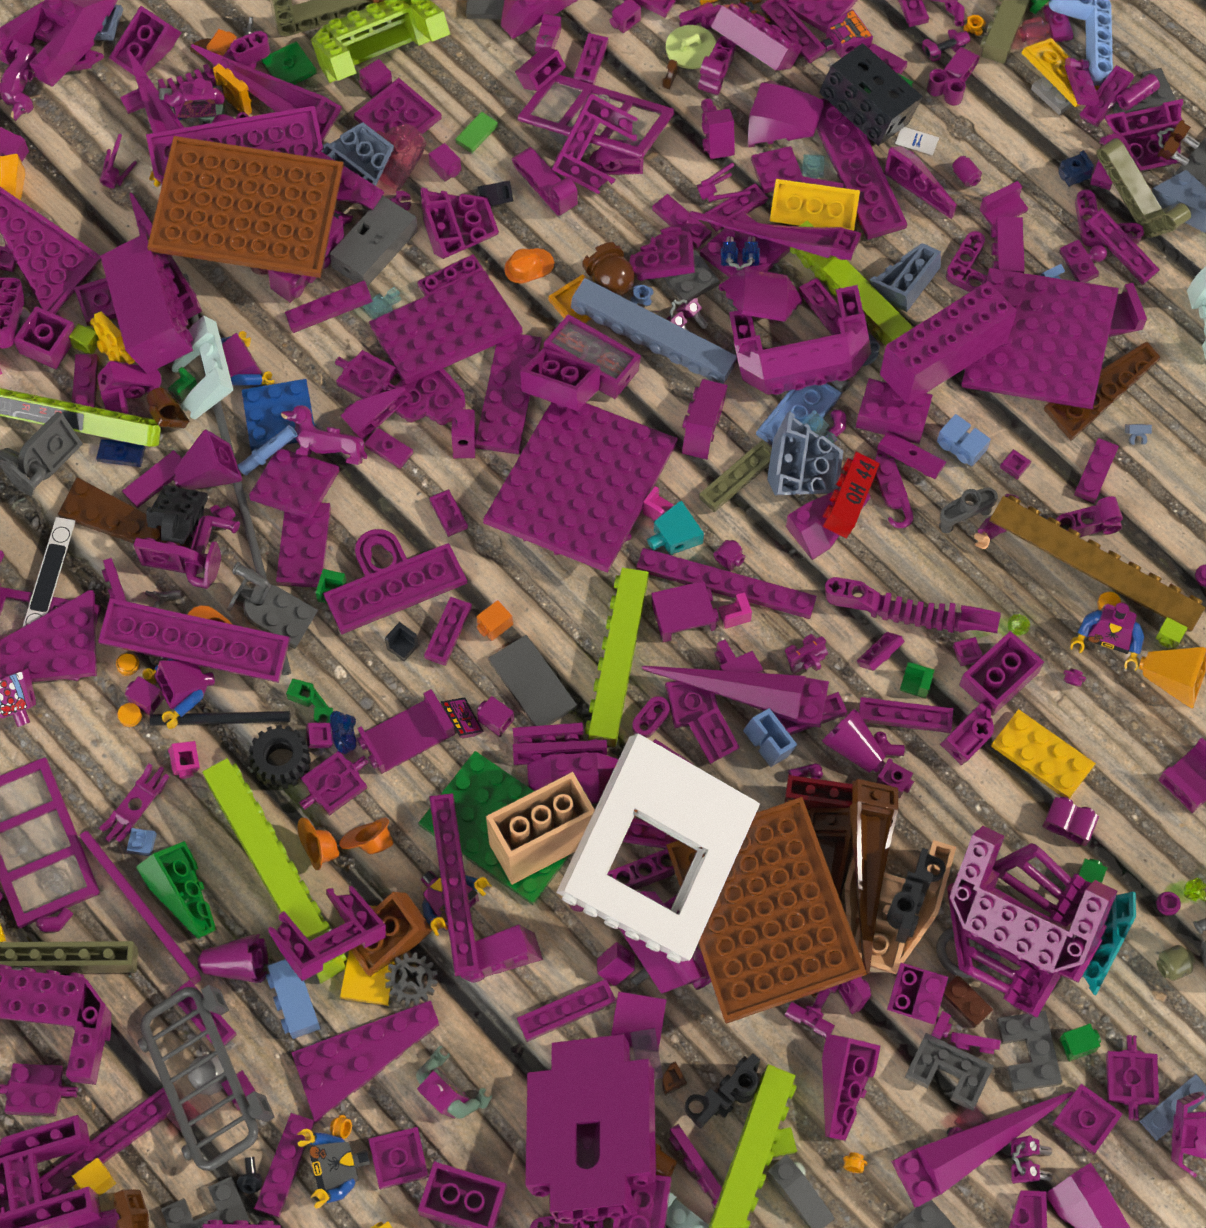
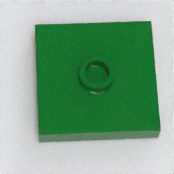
M297 41L261 59V63L269 75L293 85L317 74L316 68Z

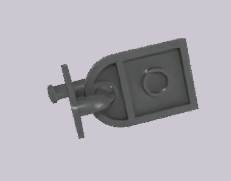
M56 412L23 445L20 453L10 448L1 449L0 467L16 488L32 496L36 487L43 480L51 477L83 443L64 415Z
M237 562L232 571L233 575H239L245 579L232 598L227 610L231 611L235 604L244 609V614L252 625L264 632L290 637L289 646L296 649L318 610L283 589L270 584L266 578L254 572L252 568L249 569L241 565L240 562ZM249 581L256 584L254 588H250L246 585Z

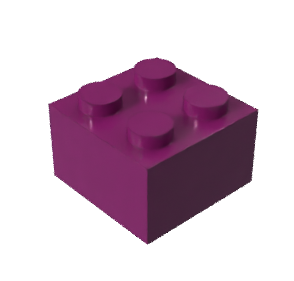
M36 306L13 341L19 354L56 370L72 346L69 336L75 329L73 322Z

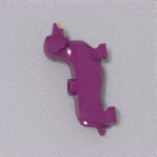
M13 39L9 50L13 52L17 50L15 59L1 77L0 100L3 99L7 105L13 106L11 117L16 121L22 114H29L34 108L31 98L22 92L27 82H31L34 77V72L29 62L37 55V52L28 42L23 44Z
M299 405L295 406L292 411L281 412V416L284 419L296 423L295 431L298 436L295 438L300 447L296 449L295 454L308 456V454L311 455L312 451L320 454L342 452L350 455L346 463L356 465L362 464L363 459H367V454L364 452L363 439L354 435L340 433L339 428L327 427V431L316 428L312 423V414L308 407Z

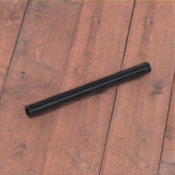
M290 711L186 713L182 717H177V725L288 723L291 721ZM150 714L149 722L150 726H165L172 719L164 723L162 720L163 714Z

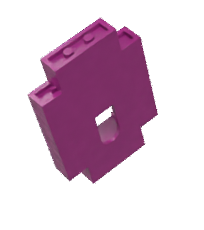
M624 1034L553 1042L551 1070L527 1073L525 1186L532 1195L537 1197H545L550 1194V1213L556 1222L563 1224H575L580 1222V1220L602 1221L606 1217L623 1219L628 1218L630 1215L637 1214V1203L631 1195V1185L641 1187L648 1185V1183L656 1182L654 1068L649 1059L630 1061V1045ZM600 1122V1159L594 1167L582 1169L576 1162L577 1125Z

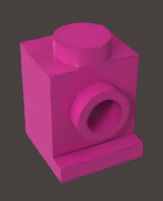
M196 742L173 743L169 747L168 754H170L173 775H179L180 779L193 777L194 773L200 768ZM180 760H185L187 765L181 766Z

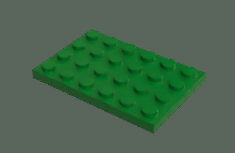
M474 751L440 794L453 793L462 856L533 905L571 854L514 884L510 883L489 845L486 816L534 791ZM429 808L418 824L435 837L431 808Z

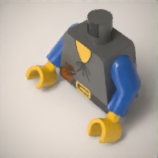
M309 1129L301 1130L297 1135H303L306 1140L298 1142V1146L304 1147L309 1143L311 1144V1146H308L318 1189L310 1198L318 1197L320 1199L314 1207L320 1208L324 1203L343 1200L355 1187V1182L359 1180L356 1168L370 1164L367 1149L352 1153L350 1143L345 1142L343 1138L327 1133H312Z

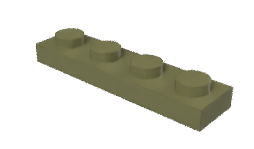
M761 440L699 494V499L713 512H716L769 466L772 448Z

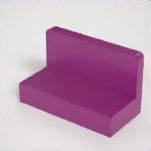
M1018 181L982 198L980 211L990 225H995L997 216L1018 217L1028 211L1027 205L1020 197L1022 186Z

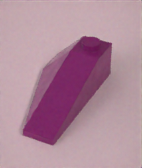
M902 146L891 147L888 151L884 175L952 219L957 204L923 162L912 151Z
M832 492L806 503L787 516L786 528L811 560L831 549L840 536L822 527L826 519L823 517V513L828 504H832L829 501ZM869 494L866 497L863 507L871 499V496Z
M826 1034L822 1054L826 1137L846 1141L857 1115L855 1108L860 1098L864 1099L867 1092L864 1088L868 1078H873L875 1074L880 1045Z
M1091 1163L1073 1173L1046 1193L1047 1200L1058 1216L1075 1228H1130L1109 1189Z

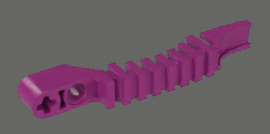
M256 31L238 38L231 43L230 48L223 57L245 66L264 59L270 54L268 36L262 31ZM207 63L203 65L204 72L201 73L199 69L194 70V77L190 73L185 74V81H183L181 76L176 77L177 84H174L171 77L167 79L168 87H166L163 78L159 79L158 90L159 88H171L173 94L179 89L182 82L194 81L196 78L211 81L212 86H217L213 68L210 69ZM139 88L120 97L128 114L145 108Z
M839 577L830 578L825 584V594L828 603L835 606L868 611L871 613V617L874 618L879 615L882 617V620L888 621V619H892L893 622L899 623L901 621L905 625H910L911 623L915 624V627H921L922 625L926 626V629H932L933 627L937 628L938 631L946 629L951 633H954V631L962 633L969 630L998 633L1001 618L1000 612L961 605L960 613L957 612L956 603H950L949 611H947L943 603H939V609H935V603H929L928 607H924V602L918 601V605H913V600L907 599V603H903L902 597L897 596L896 601L891 600L892 593L880 595L879 592L867 586L864 582ZM856 593L863 594V596L861 597H855L853 595Z

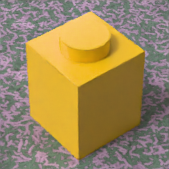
M98 1157L72 1176L77 1183L73 1186L75 1190L89 1186L99 1196L117 1184Z

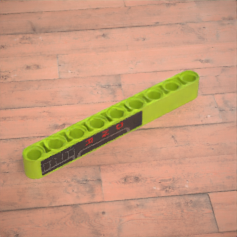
M0 388V416L44 425L56 412L64 415L72 429L76 432L150 447L158 446L160 443L161 426L157 425L154 419Z

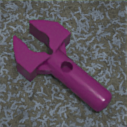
M396 191V195L393 198H389V200L406 211L411 208V202H401L403 200H411L410 194L405 191Z

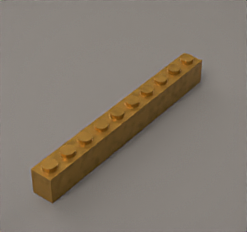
M1014 496L1002 497L989 520L990 522L1165 619L1168 617L1188 627L1187 631H1193L1206 608L1201 605L1202 600L1193 595H1190L1189 598L1181 594L1182 589L1171 583L1169 586L1161 583L1162 578L1151 572L1149 575L1141 572L1142 567L1131 561L1128 564L1121 561V556L1111 550L1108 553L1101 550L1099 543L1091 539L1087 542L1079 538L1081 536L1079 532L1071 528L1067 531L1059 527L1061 524L1059 521L1051 517L1048 519L1041 517V512L1034 507L1029 506L1025 508L1021 506V501Z

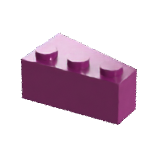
M702 379L700 387H695L693 393L694 401H690L687 413L689 416L685 415L682 428L686 429L682 454L708 459L710 444L713 442L714 431L719 423L728 385Z
M518 924L476 941L479 973L461 975V978L471 983H476L484 980L487 976L543 960L535 933Z

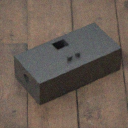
M382 196L373 210L370 209L329 253L332 268L355 283L365 280L368 287L417 233L416 216L385 196Z

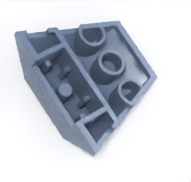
M362 122L341 134L340 138L334 142L324 144L321 152L335 161L343 162L346 168L376 186L394 146Z
M789 411L773 438L767 481L774 494L801 495L829 494L833 492L834 489L839 487L835 484L841 473L843 450L823 435H817L810 429L808 424L801 423Z

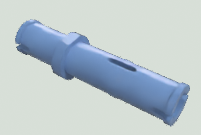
M288 425L259 449L251 451L252 454L237 464L241 473L247 476L257 466L264 465L270 456L297 437V432L292 426Z

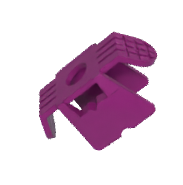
M1195 1092L1177 1100L1173 1121L1171 1161L1195 1178L1197 1174L1182 1164L1183 1153L1206 1159V1111H1187L1188 1107L1205 1098L1204 1092Z

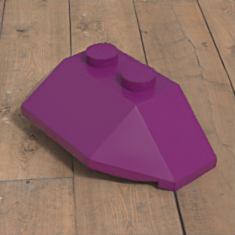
M504 0L501 27L514 39L541 23L543 13L555 15L578 0Z
M600 753L548 755L527 764L528 787L536 791L573 772L591 804H597L619 759Z

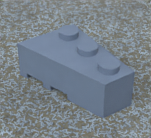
M1185 170L1152 188V193L1162 209L1178 203L1185 204L1191 212V218L1185 223L1206 233V187L1193 175Z
M921 243L901 257V261L894 266L890 265L885 268V272L881 275L872 277L870 284L891 305L908 312L941 268V251Z

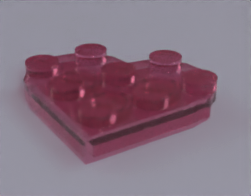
M409 124L392 127L387 133L376 132L394 146L379 180L396 191L401 190L422 157L426 146V140L423 138L422 133Z

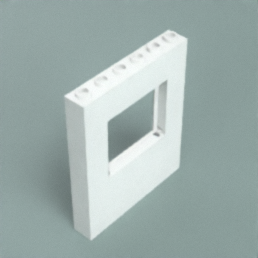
M639 733L630 736L556 893L563 896L562 900L573 906L577 904L583 907L584 913L592 917L599 916L605 920L604 923L609 927L623 929L626 931L625 935L634 940L641 939L646 942V947L656 952L661 950L667 954L666 957L676 963L690 961L760 803ZM634 815L697 850L671 910L607 875Z

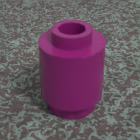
M960 156L953 162V172L966 187L976 186L981 181L982 172L970 158Z

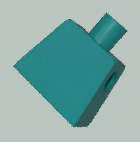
M680 501L654 521L653 530L655 535L647 538L648 545L653 551L664 546L668 554L673 555L703 544L704 533L684 503Z

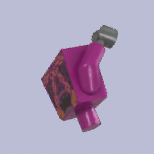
M196 78L190 82H182L179 89L173 94L171 88H159V100H165V102L175 108L176 118L216 116L215 103L217 105L224 103L222 85L212 86L211 81H205L202 78Z

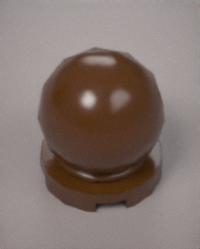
M614 242L604 243L595 248L597 252L592 254L590 258L588 255L585 256L582 267L589 276H592L594 283L619 296L628 293L634 284V271L632 265L624 258V252L620 245L616 246Z

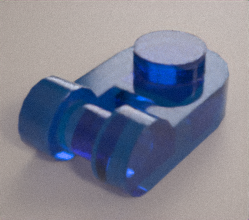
M333 711L330 715V724L335 747L340 753L348 754L356 748L357 740L354 732L356 719L352 715H344L342 712Z

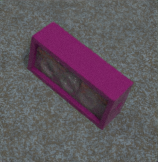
M569 314L544 341L543 348L600 366L601 388L599 391L613 399L619 396L639 371L641 355Z

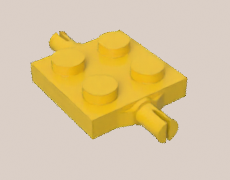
M102 311L94 314L90 324L98 335L96 343L100 352L105 353L110 361L133 364L135 360L125 350L121 331Z

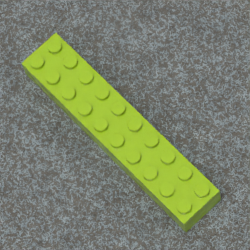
M226 758L202 771L209 789L279 912L285 911L309 942L331 931L332 929L326 920L322 922L324 919L320 908L315 900L311 901L309 889L303 880L300 881L298 870L293 861L289 860L282 842L278 841L271 823L267 821L260 804L253 797V792L248 783H245L237 764L231 765L229 759ZM344 953L324 963L323 971L315 974L320 984L345 970L344 961L347 958Z

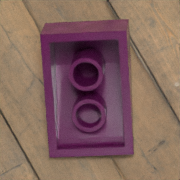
M140 6L109 56V59L134 75L128 56L129 50L144 72L147 73L172 50L182 32L151 11Z

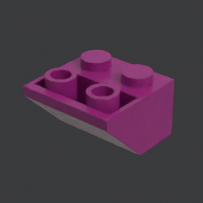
M900 962L887 1010L935 1025L948 977Z

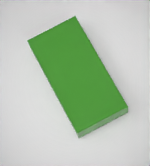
M481 112L456 138V143L470 153H473L498 127V122Z

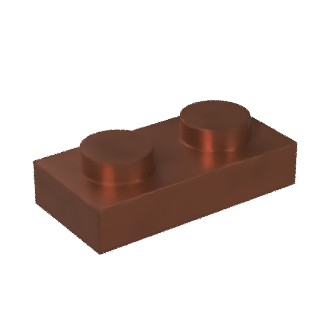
M956 976L946 985L943 996L974 1028L993 1011V1008L961 977Z

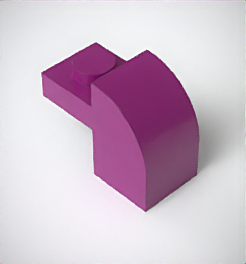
M726 639L717 643L715 657L720 664L719 670L763 673V668L753 651L736 658Z

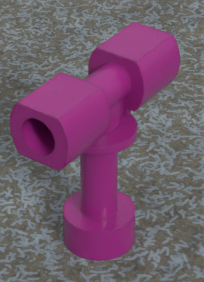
M839 985L820 991L812 1007L807 1005L804 1009L791 1002L784 1017L799 1025L802 1022L813 1028L814 1033L826 1039V1034H832L835 1025L822 1019L824 1014L820 1011L830 992L835 994Z

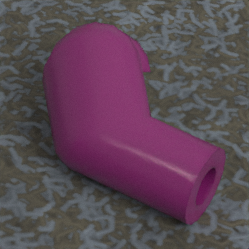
M959 2L957 4L945 3L946 10L954 16V25L962 27L965 20L964 6Z
M817 763L789 769L788 771L789 775L811 777L814 779H821L823 776L822 767Z
M64 907L57 917H39L36 925L40 931L45 933L59 932L74 914Z

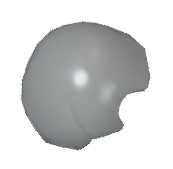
M208 1054L196 1058L189 1065V1067L198 1062L199 1060H201L202 1058L206 1057ZM215 1056L188 1073L187 1076L191 1085L196 1090L222 1074L224 1070L219 1058ZM227 1077L221 1079L200 1094L213 1095L220 1092L223 1088L221 1083L226 1081Z

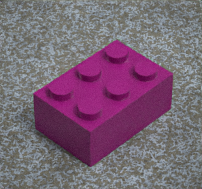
M543 348L520 370L522 392L576 411L601 388L600 366L547 348Z
M869 378L859 410L856 428L886 435L889 431L908 442L920 444L933 394L926 393L907 405L888 383Z
M1010 631L962 675L959 686L979 704L981 702L987 703L990 706L991 715L994 716L1040 673L1044 661Z
M434 1161L418 1213L421 1217L457 1228H495L507 1192V1184Z

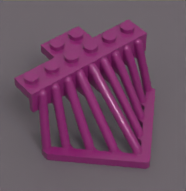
M1033 843L995 861L992 869L1000 873L999 878L1050 913V918L1066 926L1074 920L1085 890L1091 885L1090 882L1084 880L1076 873L1071 878L1051 857ZM1037 857L1066 886L1065 891L1059 889L1027 861ZM1015 867L1022 869L1059 900L1057 905L1039 895L1007 871ZM954 883L947 887L959 969L965 974L1005 994L1004 1000L1016 1009L1036 1018L1060 976L1079 983L1102 942L1100 939L1093 954L1082 965L1055 973L1042 971L1035 964L1027 960L1018 959L1013 953L1005 949H999L991 942L983 938H977L969 931L963 929L949 898ZM996 887L994 888L995 891H997V892H999V893H1001V894H1003V895H1005V896H1007V897H1009V898H1011V899L1017 901L1016 899H1014V898H1012L1011 896L1007 895L1006 893H1004L1003 891L999 890L998 888H996ZM969 939L1021 968L1013 970L971 947ZM972 958L1013 980V982L1006 984L972 965Z

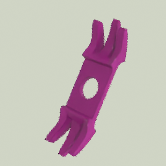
M148 763L142 776L135 782V786L116 811L112 812L109 819L98 828L103 832L116 823V819L118 820L115 827L105 838L106 841L109 842L117 836L115 840L120 842L131 833L135 823L154 798L162 792L169 779V775L165 774L158 784L164 771L163 767H160L146 784L153 768ZM134 798L142 801V806L138 810H131L128 807L129 802Z

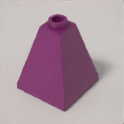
M207 429L202 431L174 469L175 477L173 478L178 488L189 490L242 481L231 445Z

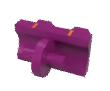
M810 634L803 640L804 647L798 649L795 645H791L785 649L790 671L793 674L803 669L807 670L810 667L815 671L821 669L820 661L824 660L825 656L828 655L825 646L826 640L823 636L816 638L813 634Z

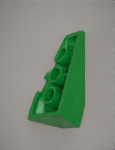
M185 841L152 854L136 866L147 887L197 939L216 931L210 906L203 898V883L198 881L196 870H198L197 862Z

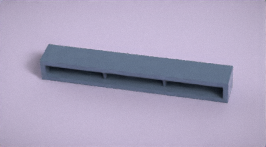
M586 278L583 279L572 297L571 308L576 313L589 316L595 323L611 328L616 334H622L630 338L634 343L648 347L653 353L661 354L669 358L671 362L681 364L692 373L700 374L709 381L724 384L735 367L736 355Z

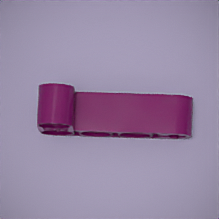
M529 147L512 158V163L516 170L558 216L577 206L578 192L574 182L569 177L561 180L533 148Z
M0 278V348L11 347L14 344L13 339L18 330L25 298L21 281L17 278Z

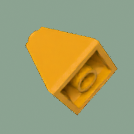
M18 154L0 156V187L21 201L26 174L25 168Z
M1195 647L1148 652L1147 657L1142 656L1139 669L1143 670L1145 678L1186 706L1193 708L1206 673V648Z

